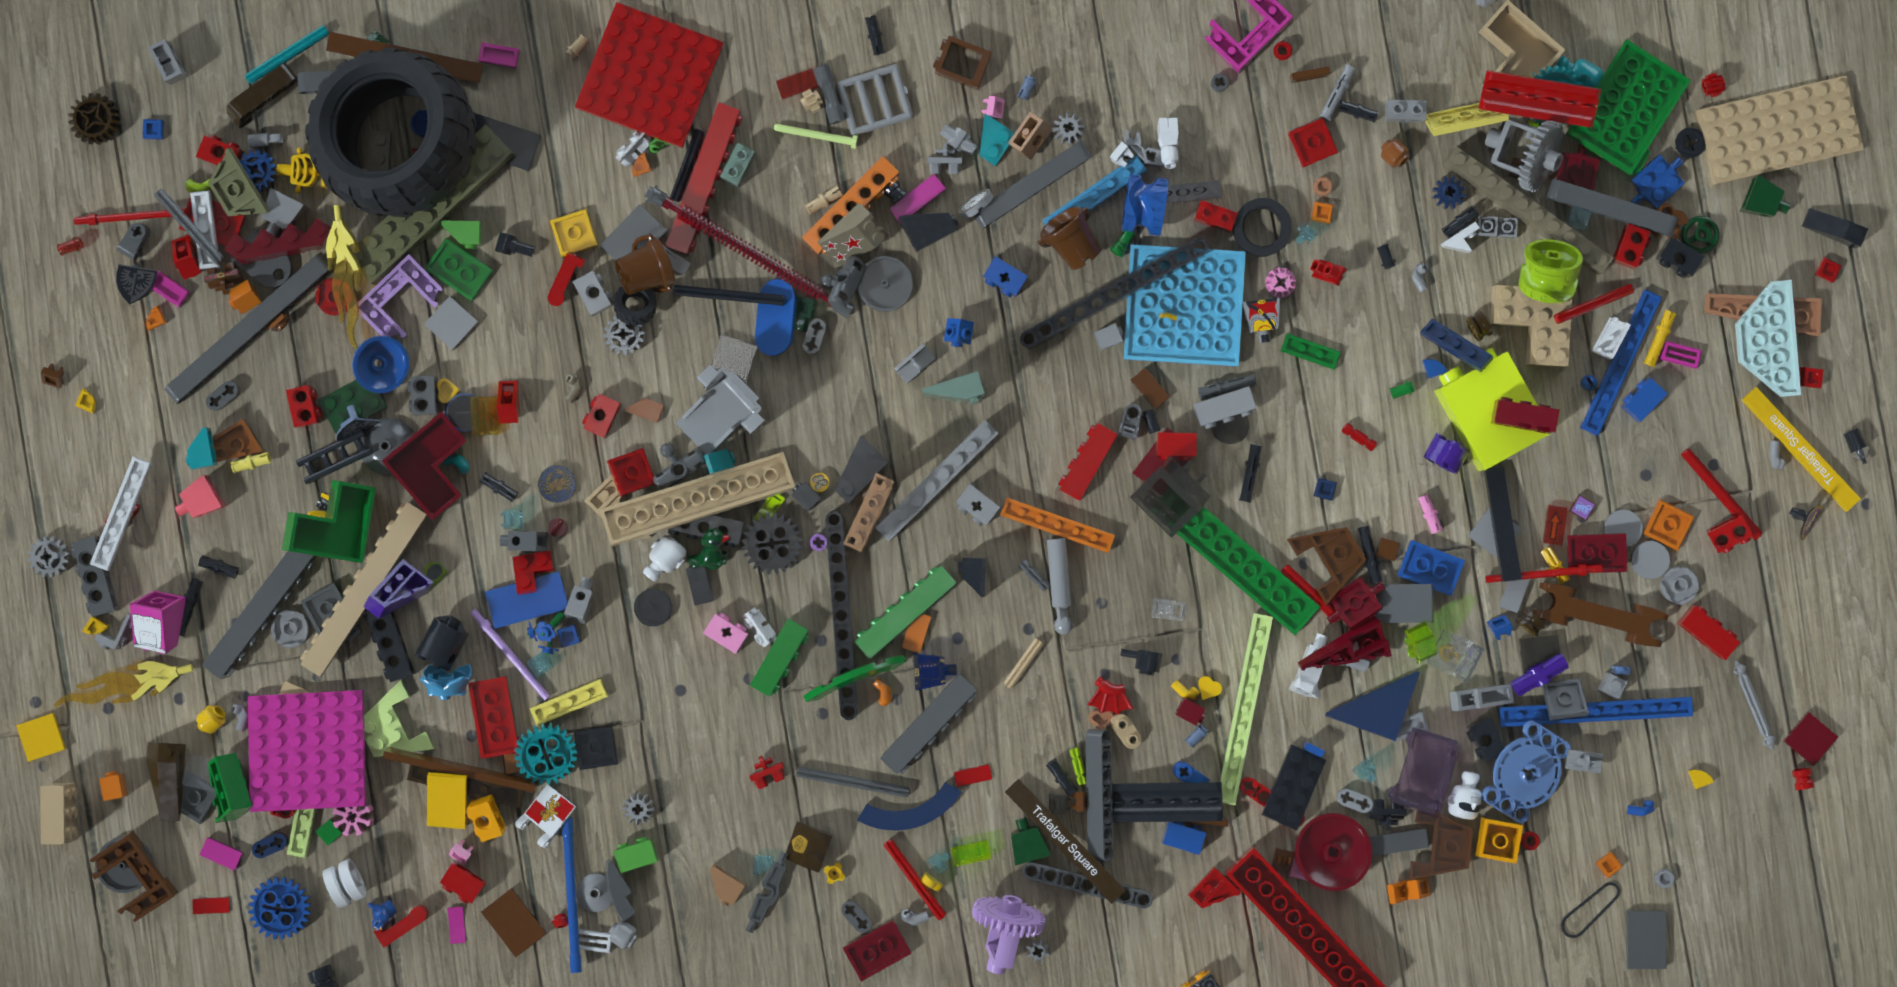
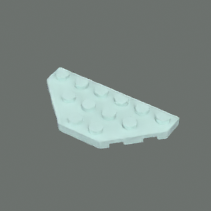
M1792 280L1773 281L1766 286L1735 323L1738 362L1778 396L1801 395Z

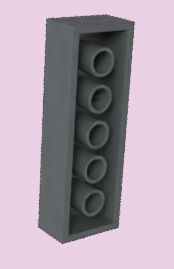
M959 673L882 754L880 759L896 774L899 772L903 774L911 766L909 761L912 758L917 759L924 752L922 748L925 744L931 745L937 738L936 733L939 730L943 732L950 724L949 719L953 715L957 717L963 711L962 705L966 701L970 703L977 696L975 693L977 688Z

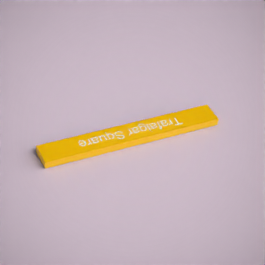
M1754 387L1741 399L1749 410L1845 512H1848L1861 500L1757 387Z

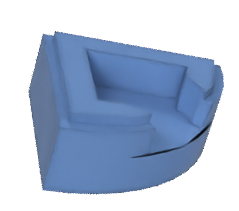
M1613 665L1611 666V673L1630 675L1631 668Z

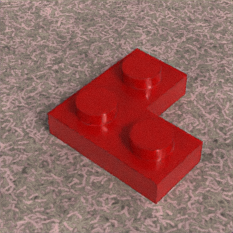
M550 550L512 557L518 595L537 592L535 574L554 571Z

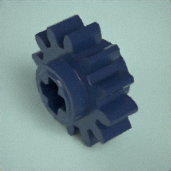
M1444 176L1442 178L1443 183L1437 180L1436 185L1438 187L1432 188V191L1437 193L1432 199L1439 200L1436 204L1437 206L1444 204V210L1449 205L1452 210L1455 209V203L1462 205L1463 203L1460 198L1466 197L1462 193L1466 187L1459 186L1462 180L1454 182V176L1449 181ZM1447 188H1449V191L1452 190L1453 194L1450 197L1449 195L1446 196L1445 194Z

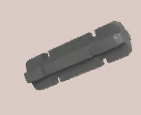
M1026 559L1019 563V568L1025 571V574L1035 584H1038L1042 591H1045L1050 586V583L1046 579L1044 580L1043 576L1033 566L1031 567Z

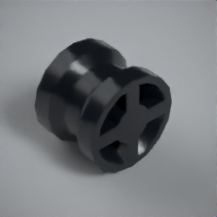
M896 181L884 192V195L890 197L895 205L908 192L906 189H902L900 183Z

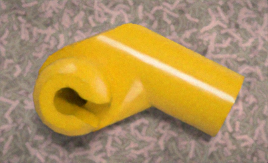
M1178 680L1174 681L1171 685L1181 697L1195 700L1200 694L1195 687H1191L1188 690Z

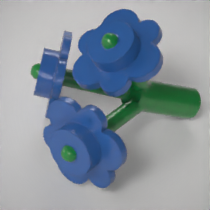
M559 612L549 624L543 621L539 622L538 627L533 629L531 622H528L530 627L527 628V635L530 636V639L534 638L537 642L538 637L540 641L546 640L548 642L547 647L538 645V648H542V652L546 653V655L553 654L554 651L559 652V649L551 648L552 639L556 636L555 628L565 618L562 612Z

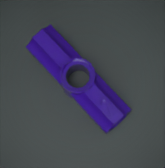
M1559 653L1544 663L1540 662L1527 670L1528 672L1510 683L1513 690L1520 697L1535 687L1545 685L1552 680V677L1568 669L1569 666L1563 655Z

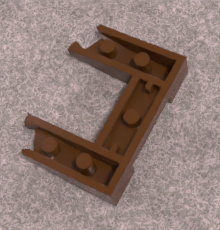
M132 830L92 857L90 862L96 861L97 872L92 874L95 880L125 860L146 891L117 911L123 914L127 910L136 915L133 920L136 922L173 898L178 891L168 877L164 878L143 850V843Z

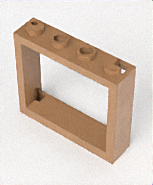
M878 473L875 474L843 544L860 552L864 551L895 484L893 480ZM879 479L883 481L881 485L877 484ZM852 537L856 539L854 544L850 542Z

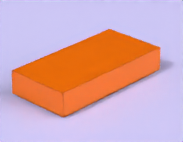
M921 614L908 625L902 648L920 653L931 616Z

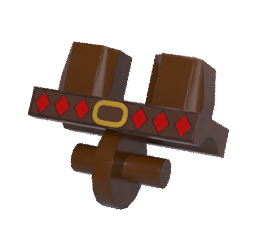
M234 262L226 263L225 272H220L218 267L207 269V276H204V282L208 284L209 289L215 288L216 292L222 290L224 295H228L229 289L234 288L236 283L244 282L243 276Z

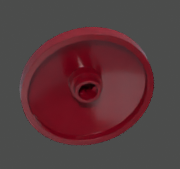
M1337 813L1323 814L1310 820L1299 832L1294 849L1295 861L1302 876L1315 887L1327 891L1345 890L1356 885L1368 872L1372 861V845L1365 829L1351 817Z

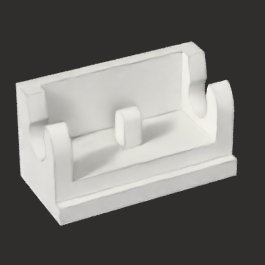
M1609 317L1592 349L1594 353L1608 360L1614 358L1631 326L1627 322L1619 321V318Z

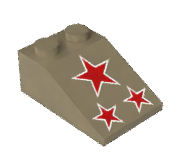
M858 203L818 241V244L837 265L845 263L850 256L858 257L875 249L889 234L873 215Z

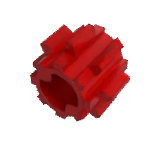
M1708 74L1701 80L1705 96L1716 97L1726 90L1724 77L1721 74Z

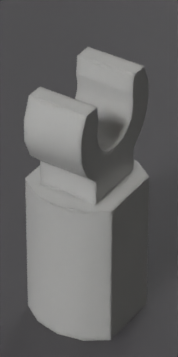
M268 133L248 135V145L250 148L283 143V135L280 134L269 135Z

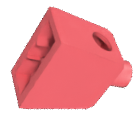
M202 475L179 494L183 503L177 505L175 510L180 517L189 512L192 518H198L223 509L226 506L209 476Z

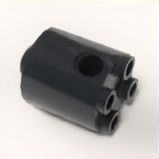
M453 616L434 617L415 656L422 660L427 659L431 661L430 665L437 669L442 668L449 671L469 633L465 631L462 621Z

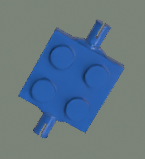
M1657 155L1630 180L1638 192L1630 202L1638 205L1644 199L1654 209H1657L1685 183L1676 171L1684 163L1683 160L1678 157L1673 163L1669 164L1661 155Z

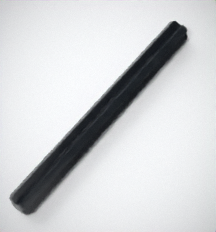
M674 285L673 294L676 296L784 306L786 302L784 295L683 285Z

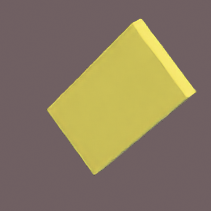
M1479 103L1426 114V121L1424 122L1432 135L1437 136L1508 121L1509 115L1479 109Z

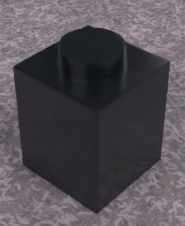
M799 482L792 489L794 492L792 496L807 512L822 499L806 482L803 484Z

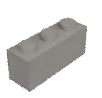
M1248 386L1193 405L1200 428L1205 426V429L1217 426L1216 422L1222 420L1224 423L1235 420V416L1242 415V417L1252 415L1256 405Z

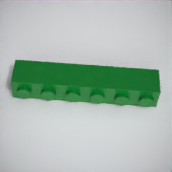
M942 566L932 568L928 572L930 576L927 579L923 580L921 578L913 585L915 589L911 593L906 591L899 597L901 601L896 606L891 604L885 610L886 615L882 618L878 616L870 623L872 625L867 631L863 629L856 635L857 640L855 643L869 659L873 658L918 616L923 614L957 584Z

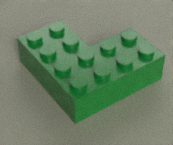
M332 480L325 518L288 512L282 550L363 563L376 487Z

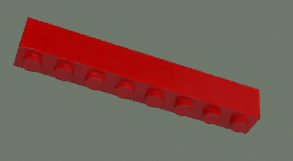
M719 102L680 205L682 208L684 205H687L686 210L690 207L691 213L695 210L694 215L697 212L700 213L699 218L701 215L706 217L710 206L707 204L709 199H713L716 188L714 185L716 180L720 181L721 179L720 176L723 172L721 166L723 162L726 163L730 154L727 151L730 144L733 145L736 134H734L736 126L740 127L743 119L740 110ZM677 214L665 246L668 249L689 256V253H693L697 242L694 240L696 234L700 235L701 233L698 231L700 227L698 226L695 229L696 224L693 227L690 226L691 221L687 224V219L683 222V217L681 216L678 219L679 214Z

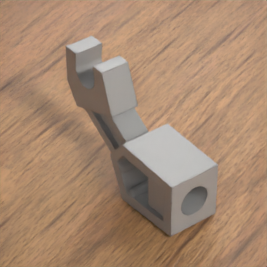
M1126 130L1124 143L1144 162V165L1162 168L1161 150L1150 147L1145 150L1141 146L1140 133L1137 132L1136 138L1131 139L1129 137L1130 131ZM1147 152L1155 154L1154 162L1147 160Z

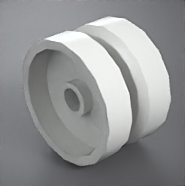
M351 859L340 862L338 868L332 866L323 870L326 888L337 907L342 908L351 904V898L358 901L366 897L367 892L364 881Z

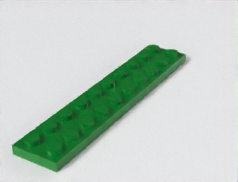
M1175 481L1149 510L1294 636L1320 608L1317 603Z

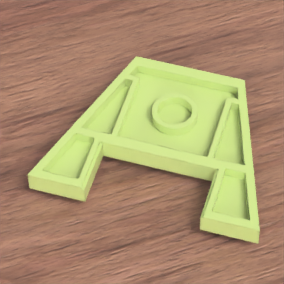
M402 680L364 715L365 740L374 757L383 756L387 746L410 752L435 749L427 731L409 739L393 705L410 697Z

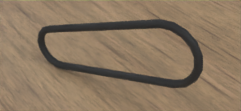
M1612 882L1604 884L1562 919V932L1570 938L1581 936L1619 897L1620 889L1618 885ZM1608 885L1616 887L1617 895L1580 933L1570 935L1565 931L1564 921Z

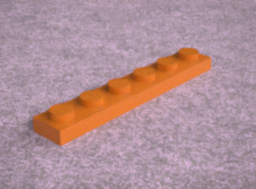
M1007 497L1000 516L1109 553L1115 537L1111 533Z

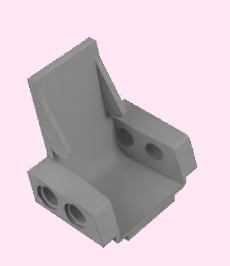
M710 364L697 377V380L708 391L676 424L705 454H710L740 424L752 435L765 420L758 414L762 409L757 403L760 401V398L733 370L728 373L724 368L716 371Z

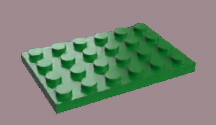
M1626 39L1596 87L1601 89L1593 127L1571 124L1565 134L1631 175L1691 79Z

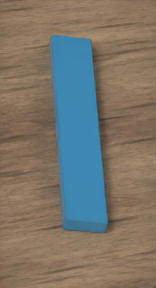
M1136 155L1133 159L1126 162L1127 167H1118L1042 221L1046 225L1055 216L1072 207L1078 206L1082 209L1087 207L1091 211L1127 186L1130 174L1142 175L1148 170Z

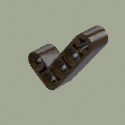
M286 63L280 65L231 100L227 105L228 116L239 128H243L252 120L255 112L293 86L298 81L297 76Z

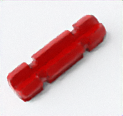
M1346 423L1342 428L1341 432L1346 436L1350 435L1352 440L1361 446L1365 445L1367 450L1373 451L1377 442L1373 439H1368V436L1358 429H1353V426L1349 423Z

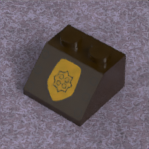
M797 821L786 851L788 854L787 859L807 869L820 872L833 834Z

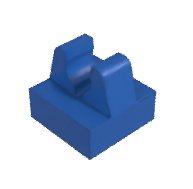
M1505 614L1487 621L1489 629L1497 640H1501L1500 635L1504 633L1507 636L1511 635L1513 627Z

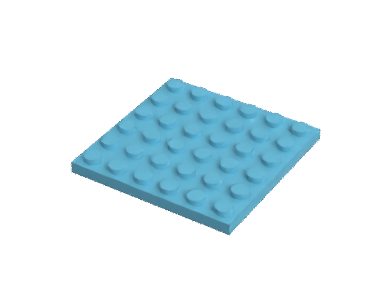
M1131 244L1129 275L1180 247ZM1194 248V251L1201 253L1204 249ZM1208 249L1204 257L1128 297L1123 360L1238 367L1246 252ZM1181 252L1177 255V260L1184 262L1187 260L1188 255ZM1162 262L1160 265V269L1162 271H1168L1170 269V263ZM1144 272V280H1151L1153 278V272ZM1129 280L1128 289L1132 290L1136 287V281ZM1162 312L1163 314L1166 312L1167 315L1168 312L1176 315L1178 319L1176 321L1168 317L1161 319L1159 315Z

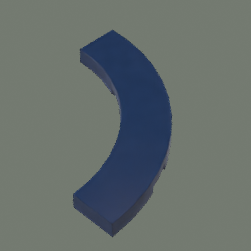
M945 782L941 789L927 802L902 811L884 810L866 804L857 821L883 830L897 831L916 828L935 820L946 812L962 791Z

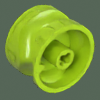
M1541 239L1529 243L1524 251L1526 264L1521 266L1518 281L1520 290L1526 296L1544 303H1563L1572 299L1576 294L1577 277L1583 262L1581 252L1574 246L1559 240Z

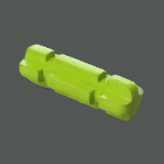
M1079 747L1070 749V755L1073 757L1072 763L1075 775H1077L1078 785L1086 784V775L1084 774L1086 772L1082 757L1080 758L1081 752Z

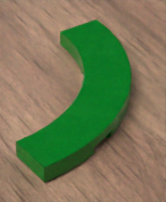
M903 655L884 659V662L875 665L873 662L833 678L831 684L827 686L821 684L803 696L805 702L820 700L826 695L868 676L895 670L907 662L906 658Z

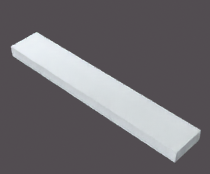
M132 457L90 565L110 571L152 463Z

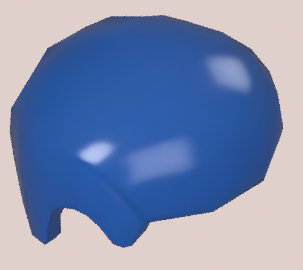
M419 109L411 117L410 126L413 133L424 138L428 124L427 109Z

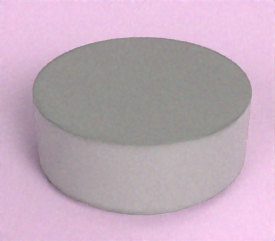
M1660 869L1655 873L1654 881L1657 886L1666 889L1674 884L1675 877L1670 870Z

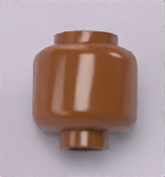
M1398 139L1387 140L1381 147V158L1392 168L1402 167L1409 159V149Z

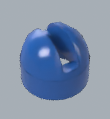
M1587 375L1581 379L1580 384L1584 390L1590 391L1596 387L1597 380L1594 376ZM1587 378H1589L1590 381H1591V383L1593 384L1592 387L1590 386L1589 382L1587 381Z

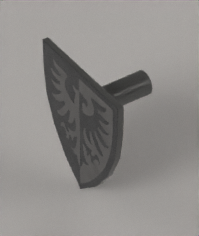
M136 263L132 266L118 264L116 283L122 297L129 304L142 299L152 289L158 271L140 268L139 264Z

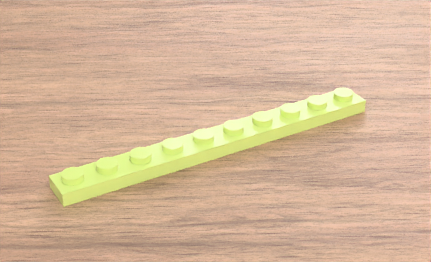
M1253 613L1220 782H1222L1223 803L1236 805L1273 620L1271 616Z

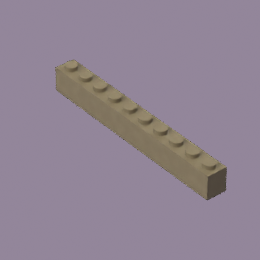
M1455 147L1442 164L1544 238L1563 241L1577 248L1583 256L1582 265L1596 275L1603 274L1614 257L1459 147Z

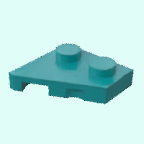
M985 114L979 156L993 166H996L1009 147L1008 142L1015 133Z

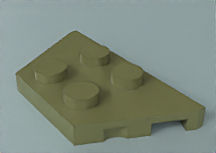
M227 148L224 152L226 153L224 158L218 163L215 174L211 176L208 182L228 216L270 212L233 149Z

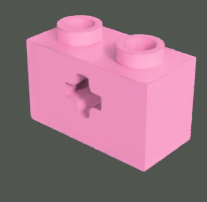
M722 612L720 615L716 613L703 634L736 654L749 635L746 632L747 628L739 623L734 625L730 622L731 618ZM728 627H730V632L732 633V635H727L725 637V632L722 631V629H727Z

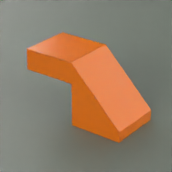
M1428 877L1401 880L1387 885L1390 904H1397L1405 900L1422 899L1431 895Z

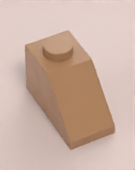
M713 864L710 870L716 896L719 897L718 900L724 905L728 906L731 904L733 906L746 883Z

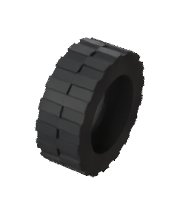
M620 287L614 297V312H616L617 318L627 325H644L656 313V295L651 288L628 295L624 288ZM630 297H640L644 300L645 306L640 311H631L626 307V301Z

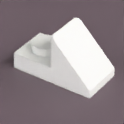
M1475 221L1440 245L1442 248L1470 253L1472 250L1464 238L1469 240L1477 235L1475 231L1480 227Z

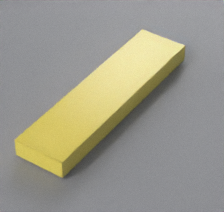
M599 679L532 707L530 710L536 725L539 726L542 723L549 722L606 698L608 693L602 679Z

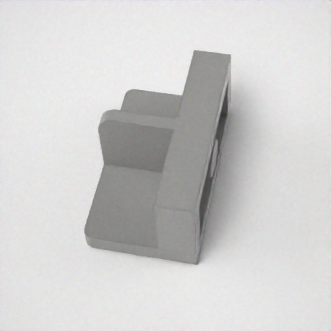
M922 343L899 363L894 370L908 384L936 358Z

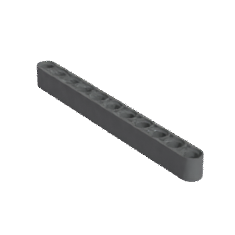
M322 252L314 256L172 380L164 390L176 404L183 402L268 328L271 321H275L331 273L335 268Z

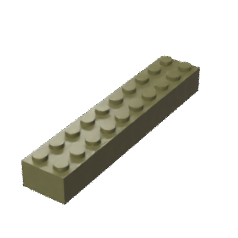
M485 124L475 134L477 148L476 153L471 156L469 173L466 178L462 177L456 186L457 190L449 198L444 197L437 202V206L426 212H415L413 216L394 217L388 215L352 249L361 267L359 271L371 284L377 285L441 225V220L448 219L515 156L489 126Z

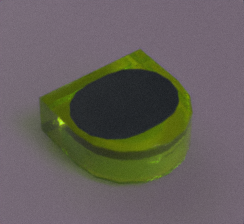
M439 562L428 563L424 570L425 576L434 582L433 585L449 572Z

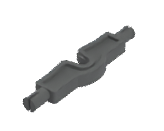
M781 851L777 862H772L769 871L762 881V886L770 890V893L768 895L758 893L755 896L752 908L748 914L750 921L745 929L750 933H753L757 923L762 922L768 907L776 901L779 895V883L786 870L784 863L788 857L787 853Z

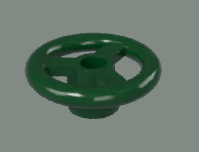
M1696 216L1689 219V222L1683 226L1681 233L1683 244L1700 254L1712 251L1717 246L1720 238L1717 224L1705 216ZM1698 222L1695 235L1688 238L1687 232L1689 227ZM1704 222L1709 224L1713 229V239L1711 238V230L1708 227L1704 226ZM1700 231L1704 233L1703 238L1699 236ZM1698 240L1708 243L1709 246L1696 248L1691 243Z

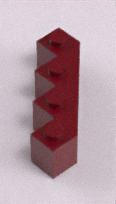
M316 218L307 233H304L289 223L279 239L262 228L252 244L234 234L224 250L229 256L243 265L260 260L264 261L286 255L305 253L311 250H321L326 247L327 238L332 227Z

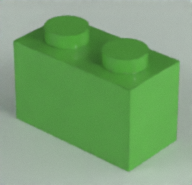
M645 836L636 839V843L631 845L628 842L617 845L618 849H615L613 852L620 873L646 866L659 860L652 838L647 839Z

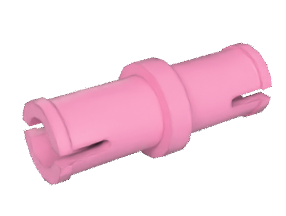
M1430 494L1419 497L1418 500L1424 512L1423 517L1428 522L1431 534L1443 530L1437 516L1438 511L1433 506Z

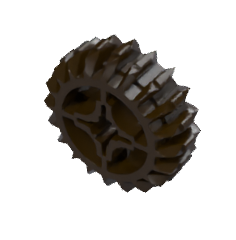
M89 93L88 98L84 95L81 96L82 102L75 100L77 107L71 106L74 113L68 114V116L73 118L68 121L70 125H74L71 127V131L76 132L75 137H81V141L84 143L88 141L90 145H93L94 142L97 145H101V140L107 143V136L114 138L112 132H119V129L115 127L116 125H121V122L116 120L121 117V114L116 113L119 107L114 106L115 102L109 100L108 96L104 95L102 97L100 93H97L95 96ZM98 104L93 110L85 111L89 106ZM105 108L108 112V122L104 120ZM88 115L95 116L101 123L98 121L94 122ZM82 116L86 119L85 130L81 123ZM98 127H105L102 131L92 134Z

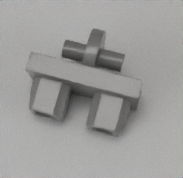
M943 143V149L936 148L935 154H943V157H928L927 163H929L932 174H941V163H949L948 174H959L962 158L947 157V154H955V149H947V143Z
M1568 749L1565 768L1601 773L1603 754Z

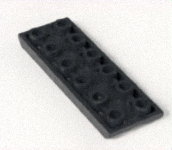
M1222 782L1112 783L1113 823L1223 821Z

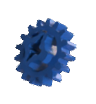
M249 150V155L243 153L244 159H239V161L246 168L248 176L259 191H263V186L270 188L268 183H274L275 180L272 176L277 175L273 171V169L277 168V165L271 164L274 159L272 157L268 158L269 154L266 152L262 154L260 150H257L255 154L252 150ZM258 158L254 162L249 163L250 160ZM266 165L268 166V174L265 169ZM250 167L257 168L262 175L255 173ZM264 179L263 181L256 183L257 180Z

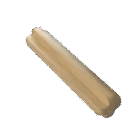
M1037 638L1033 640L1004 681V685L1010 689L1014 687L1043 646V642Z

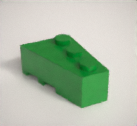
M237 753L215 756L208 762L210 785L215 788L216 799H212L213 805H217L218 817H215V822L221 823L237 820L252 807L250 795L246 787L247 782L241 770V762L237 757Z

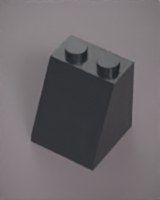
M949 213L902 215L898 218L916 253L955 233L959 225L954 215L950 216Z

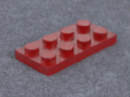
M507 676L468 683L481 759L516 753L515 748L519 747L517 745L518 737Z

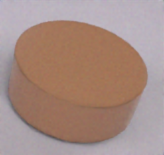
M1326 177L1318 178L1313 184L1314 193L1320 197L1329 195L1333 189L1331 180Z

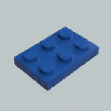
M1410 540L1397 576L1417 584H1433V590L1452 596L1465 560Z

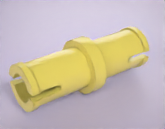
M268 451L254 456L247 455L244 459L230 462L233 473L246 469L253 470L257 466L272 463Z

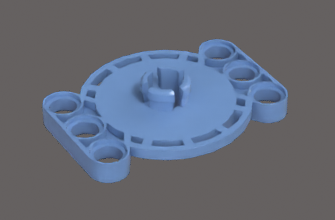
M1528 721L1524 724L1523 734L1525 737L1511 742L1502 750L1493 770L1494 786H1487L1482 791V799L1486 803L1518 823H1524L1529 819L1530 812L1528 808L1544 803L1555 792L1562 773L1560 758L1567 757L1568 749H1571L1568 742L1535 721ZM1535 725L1537 728L1536 732L1530 735L1529 729ZM1546 735L1551 737L1548 744L1543 743V738ZM1560 744H1564L1565 749L1562 753L1557 752V748ZM1524 768L1528 771L1531 769L1528 777H1526V773L1522 772ZM1495 791V797L1492 800H1488V793ZM1505 800H1509V807L1502 809V803ZM1519 809H1523L1524 814L1521 818L1516 817V813Z

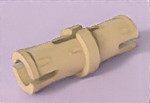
M836 185L826 193H820L819 197L804 206L808 213L812 215L824 206L825 208L828 207L829 203L843 195Z

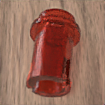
M73 237L70 241L57 244V250L61 256L73 251L79 252L84 248L80 237Z

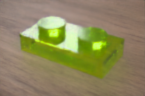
M988 839L950 847L954 867L992 859Z

